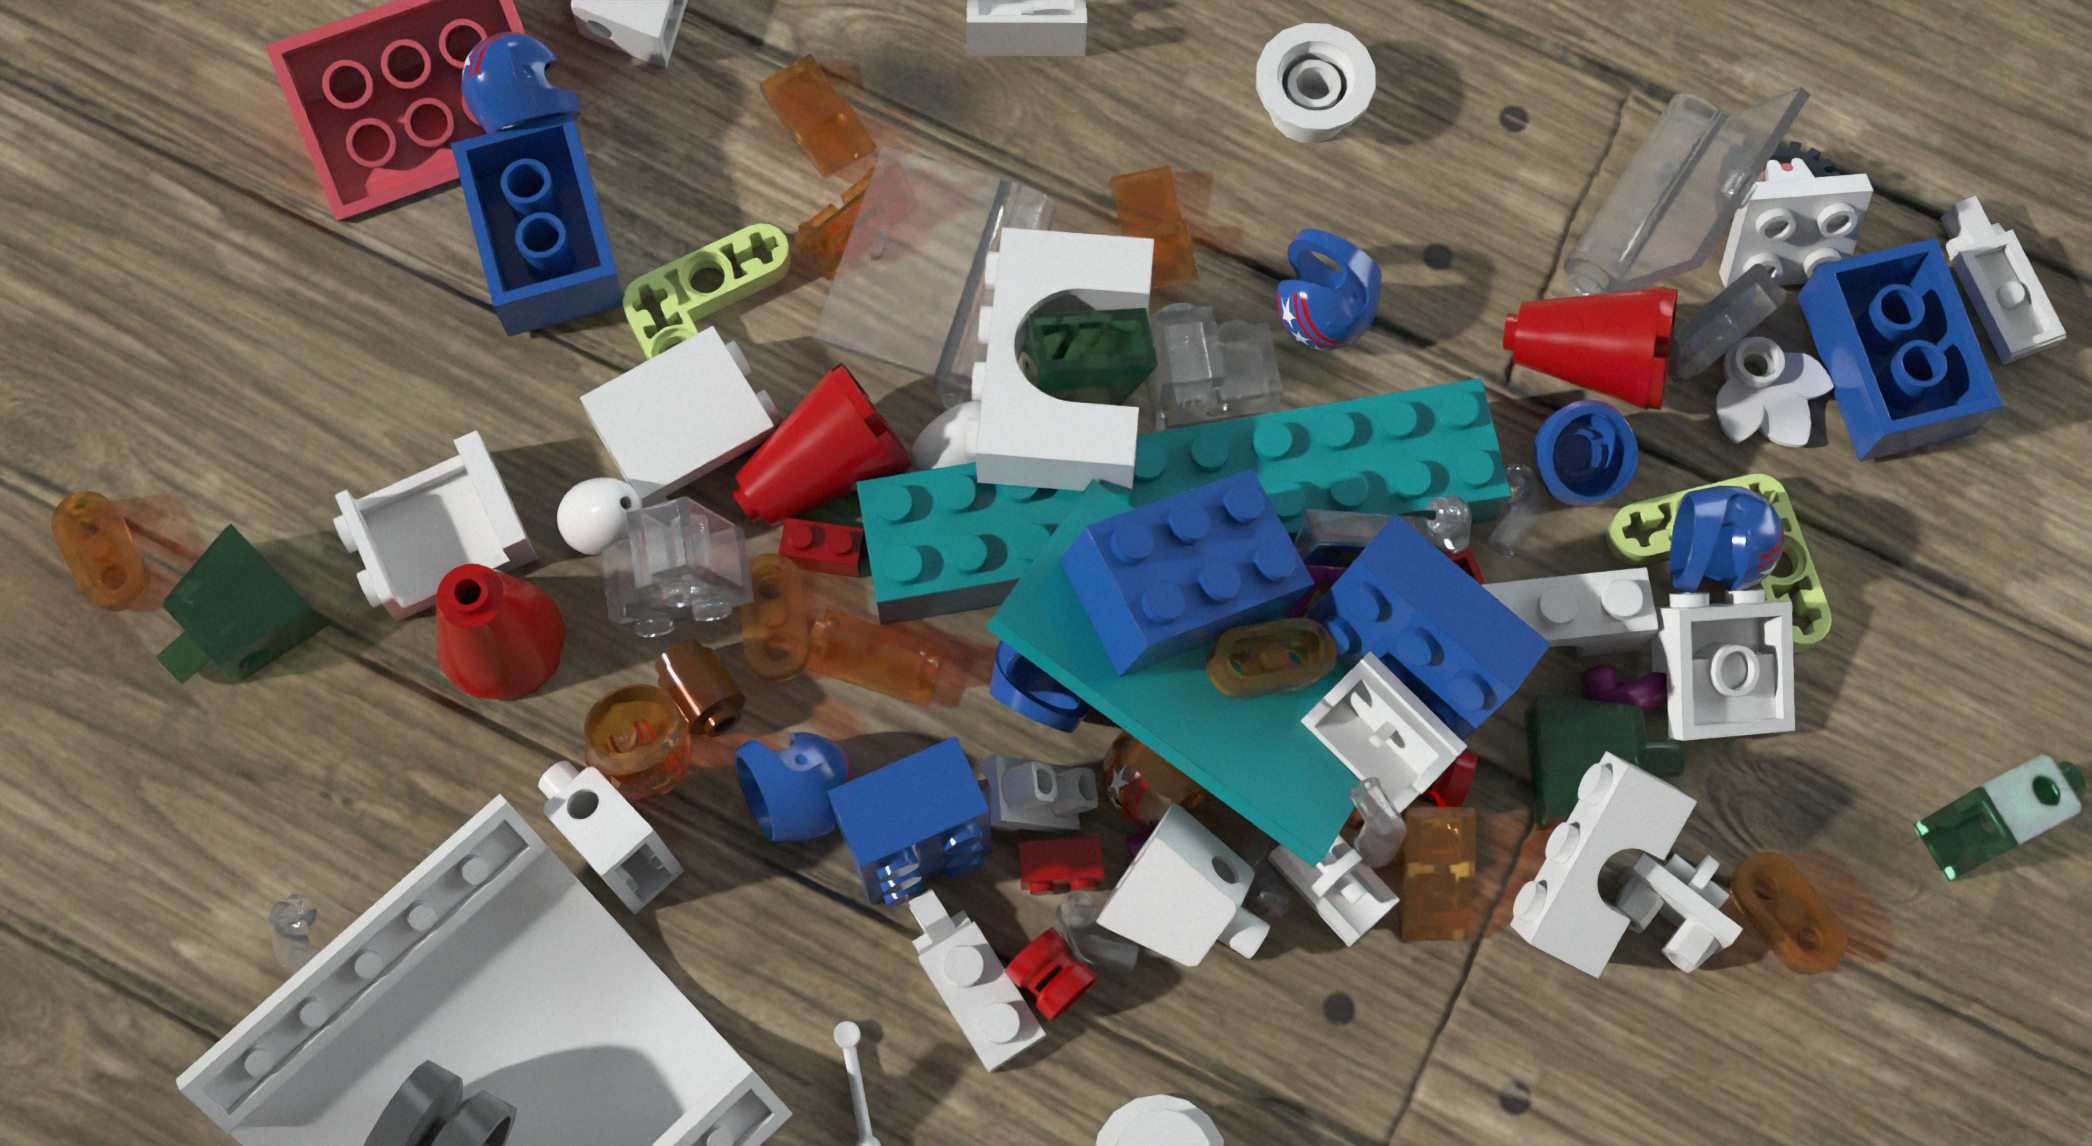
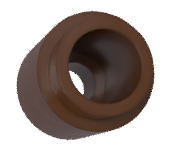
M687 639L672 646L657 660L655 670L659 674L658 686L692 735L698 736L707 733L709 737H717L729 731L741 719L739 711L744 706L746 698L712 648L703 647L697 639Z

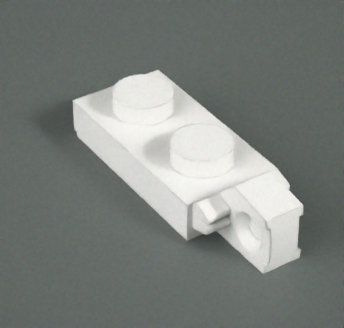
M1976 196L1954 203L1947 213L1941 217L1950 239L1946 243L1950 256L1949 259L2002 364L2004 365L2059 345L2066 338V332L2013 229L2005 232L1999 223L1991 225Z
M931 888L908 902L911 906L909 907L925 932L924 935L912 941L920 955L918 957L919 962L989 1074L1046 1038L1042 1027L1013 981L1004 972V967L975 921L971 923L964 910L950 918Z

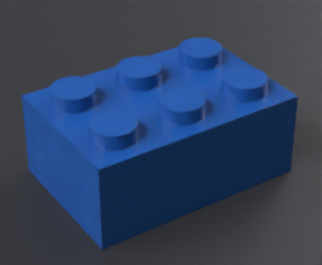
M572 111L451 143L493 307L508 337L623 306L622 300L625 297L623 285L585 149Z
M1937 238L1819 265L1797 295L1823 367L1834 384L1832 391L1859 462L1976 434L2004 407Z
M1253 469L1087 525L1060 559L1119 677L1283 616L1315 584Z
M1396 513L1299 624L1302 629L1317 640L1322 648L1332 653L1351 670L1371 651L1462 741L1471 735L1516 692L1551 645Z
M957 736L827 791L841 836L871 905L884 900L887 907H894L908 902L924 892L922 883L945 873L948 880L965 877L983 867L985 863L982 857L992 853L990 809Z

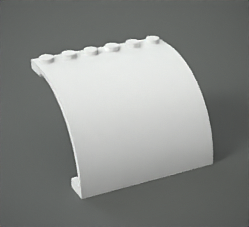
M501 794L496 796L175 1079L179 1090L227 1135L230 1133L243 1146H363L383 1110L402 1083L426 1060L438 1064L463 1079L461 1104L470 1096L483 1089L517 1108L515 1122L505 1146H760L793 1115L756 1072L703 1017Z

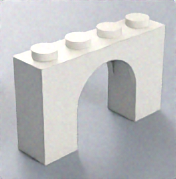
M1002 227L999 252L988 251L986 260L985 289L995 290L993 307L981 306L978 342L979 344L988 345L986 362L975 361L972 376V400L981 401L979 419L968 418L965 434V457L976 458L978 483L1084 491L1091 480L1094 479L1114 494L1132 495L1139 407L1079 403L1056 399L1034 387L1022 373L1018 361L1024 348L1036 335L1060 323L1089 321L1147 326L1154 239Z

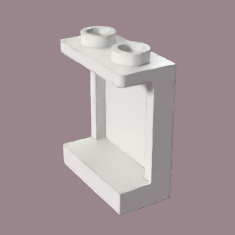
M713 326L580 397L591 424L624 480L638 493L642 502L643 512L649 521L671 509L666 497L667 495L757 445L764 443L775 431V426L782 423L779 412L767 392L762 390L755 394L745 379V376L752 372L737 343L732 340L724 345Z
M477 430L453 440L460 454L360 499H354L348 490L335 495L343 514L333 519L337 532L349 553L359 551L366 567L365 570L357 573L362 590L373 608L383 605L396 622L436 605V595L440 582L456 567L465 564H480L507 573L538 559L493 458Z

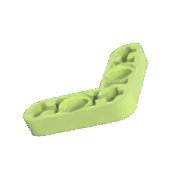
M758 223L741 229L632 281L624 291L625 297H623L622 304L629 325L647 360L663 353L671 345L681 343L698 334L693 322L783 279L789 271L791 264L787 238L779 228L771 224ZM762 245L767 252H772L773 261L763 264L759 258H754L752 249ZM735 256L737 266H741L743 277L735 279L733 268L728 258ZM704 268H715L721 271L725 278L721 287L716 291L700 293L691 286V279L694 274ZM653 296L654 300L660 303L664 319L668 327L663 328L659 332L650 313L644 310L642 300L647 297Z
M1750 474L1631 503L1623 507L1609 524L1606 532V542L1611 554L1620 562L1631 566L1646 565L1670 559L1671 541L1669 537L1670 539L1672 537L1673 525L1680 502L1689 491L1722 485L1742 486L1760 494L1773 505L1781 519L1784 529L1783 551L1790 557L1793 570L1792 574L1785 578H1778L1769 574L1768 577L1751 588L1765 589V600L1792 602V612L1794 608L1798 617L1808 616L1812 624L1804 631V635L1799 626H1792L1793 653H1801L1813 648L1830 630L1832 622L1830 608L1789 497L1782 484L1771 476ZM1665 518L1666 530L1651 534L1644 543V547L1640 546L1636 538L1626 539L1624 536L1631 522L1635 523L1638 530L1644 531L1658 527ZM1797 585L1801 589L1791 599L1788 593L1779 599L1774 596V594L1785 593Z

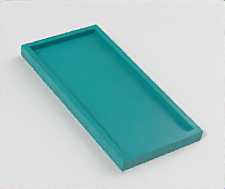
M1092 479L985 628L1310 866L1314 867L1327 855L1366 785L1301 720L1351 669L1332 653L1322 648L1308 635L1280 616L1119 677L1060 562V559L1087 525L1134 510L1133 507Z

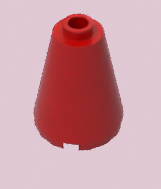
M1661 286L1522 302L1518 314H1507L1503 335V350L1513 351V363L1647 411L1648 409L1661 410L1669 367L1670 345L1673 339L1678 290Z
M842 362L826 373L736 473L735 477L741 487L732 492L741 509L753 523L763 518L770 526H775L784 522L785 517H797L858 492L856 483L858 481L900 475L914 464L882 414H879L869 400L866 391Z
M480 564L461 565L451 570L442 579L436 595V654L445 675L465 694L475 698L498 699L499 702L515 701L537 691L556 672L560 662L559 656L563 647V640L565 639V625L557 606L542 589L528 581Z

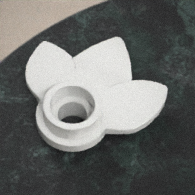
M1746 337L1735 342L1724 356L1723 373L1727 382L1716 396V415L1723 432L1734 443L1743 442L1758 429L1764 437L1776 444L1787 447H1803L1808 442L1811 430V417L1807 400L1825 395L1833 389L1834 384L1827 371L1813 357L1805 353L1783 352L1774 341L1765 337ZM1752 362L1758 365L1762 371V376L1759 377L1749 373L1745 369L1744 363Z

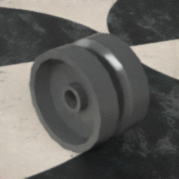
M426 1060L402 1083L383 1110L363 1146H505L515 1122L517 1108L483 1089L470 1096L461 1104L463 1079L438 1064Z

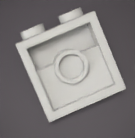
M1747 588L1737 591H1728L1726 589L1725 602L1709 603V592H1694L1693 594L1689 592L1669 593V606L1655 607L1659 629L1651 637L1652 671L1667 673L1669 738L1686 741L1795 731L1792 602L1765 600V589Z

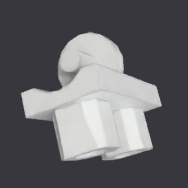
M992 755L980 759L981 772L987 778L989 784L982 794L990 809L991 826L999 830L1016 831L1018 829L1069 834L1080 830L1078 813L1095 809L1098 806L1095 774L1092 769L1073 768L1071 766L1000 755Z
M1339 834L1325 858L1314 867L1310 866L1282 844L1272 851L1267 858L1348 947L1352 946L1400 901L1390 888L1362 860L1363 858Z
M1643 853L1633 865L1630 864L1617 880L1623 887L1619 891L1613 905L1631 919L1627 928L1638 934L1645 930L1657 912L1678 927L1661 949V952L1682 971L1689 973L1700 966L1712 954L1715 955L1732 945L1743 930V928L1718 910L1729 897L1727 892L1710 880L1720 863L1707 855L1694 868L1675 853L1663 868Z

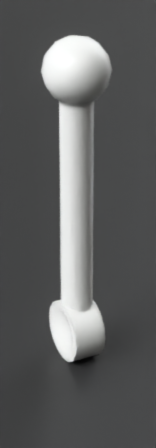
M844 1021L836 1026L834 1040L844 1052L859 1140L855 1146H881L880 1141L872 1136L856 1049L861 1040V1033L855 1023Z

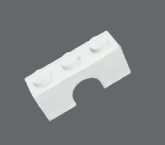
M1647 567L1481 585L1551 644L1549 647L1576 646L1578 657L1640 651L1659 629Z
M1607 751L1600 763L1592 765L1583 776L1578 788L1579 801L1568 821L1559 824L1552 832L1546 845V860L1535 880L1526 883L1518 893L1513 906L1514 918L1510 923V926L1529 944L1596 978H1599L1631 921L1619 909L1599 895L1597 882L1603 864L1613 854L1630 848L1644 850L1665 860L1697 803L1696 800L1676 787Z

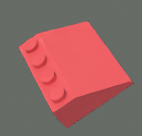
M396 0L265 46L336 221L460 178L451 143L487 134L469 110L461 91V76L464 64L473 47L489 36L512 31L525 34L513 0Z

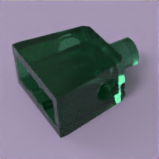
M1146 308L1029 314L1022 352V365L1025 377L1041 392L1056 399L1069 402L1121 406L1158 367Z
M230 524L219 534L164 599L162 606L185 631L155 657L182 685L211 660L237 682L248 678L326 627L327 624L246 538Z
M1536 695L1524 711L1537 831L1552 830L1559 824L1568 821L1579 801L1578 788L1583 776L1592 765L1600 763L1606 751L1657 778L1681 777L1683 775L1685 759L1681 740L1672 738L1647 739L1644 714L1642 709L1637 706L1553 695Z
M2042 754L1975 788L1915 823L1913 827L1946 880L1950 882L2080 813L2081 803L2077 798L2085 794L2086 782L2082 773L2074 764L2068 761H2061L2055 764L2051 757ZM1983 812L1995 831L1994 833L1990 834L1982 827L1979 819L1980 813Z

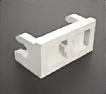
M967 0L968 56H1085L1087 32L1086 0Z
M1371 651L1301 720L1396 816L1419 793L1422 794L1467 747Z

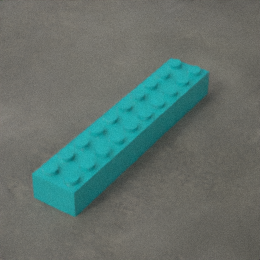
M1482 378L1137 435L1132 495L1115 494L1128 505L1137 509L1253 469L1298 554L1313 552L1320 545L1350 546L1371 542L1395 513L1420 534L1497 521L1511 497ZM976 462L856 482L880 624L885 625L1002 605L1083 491L978 483Z

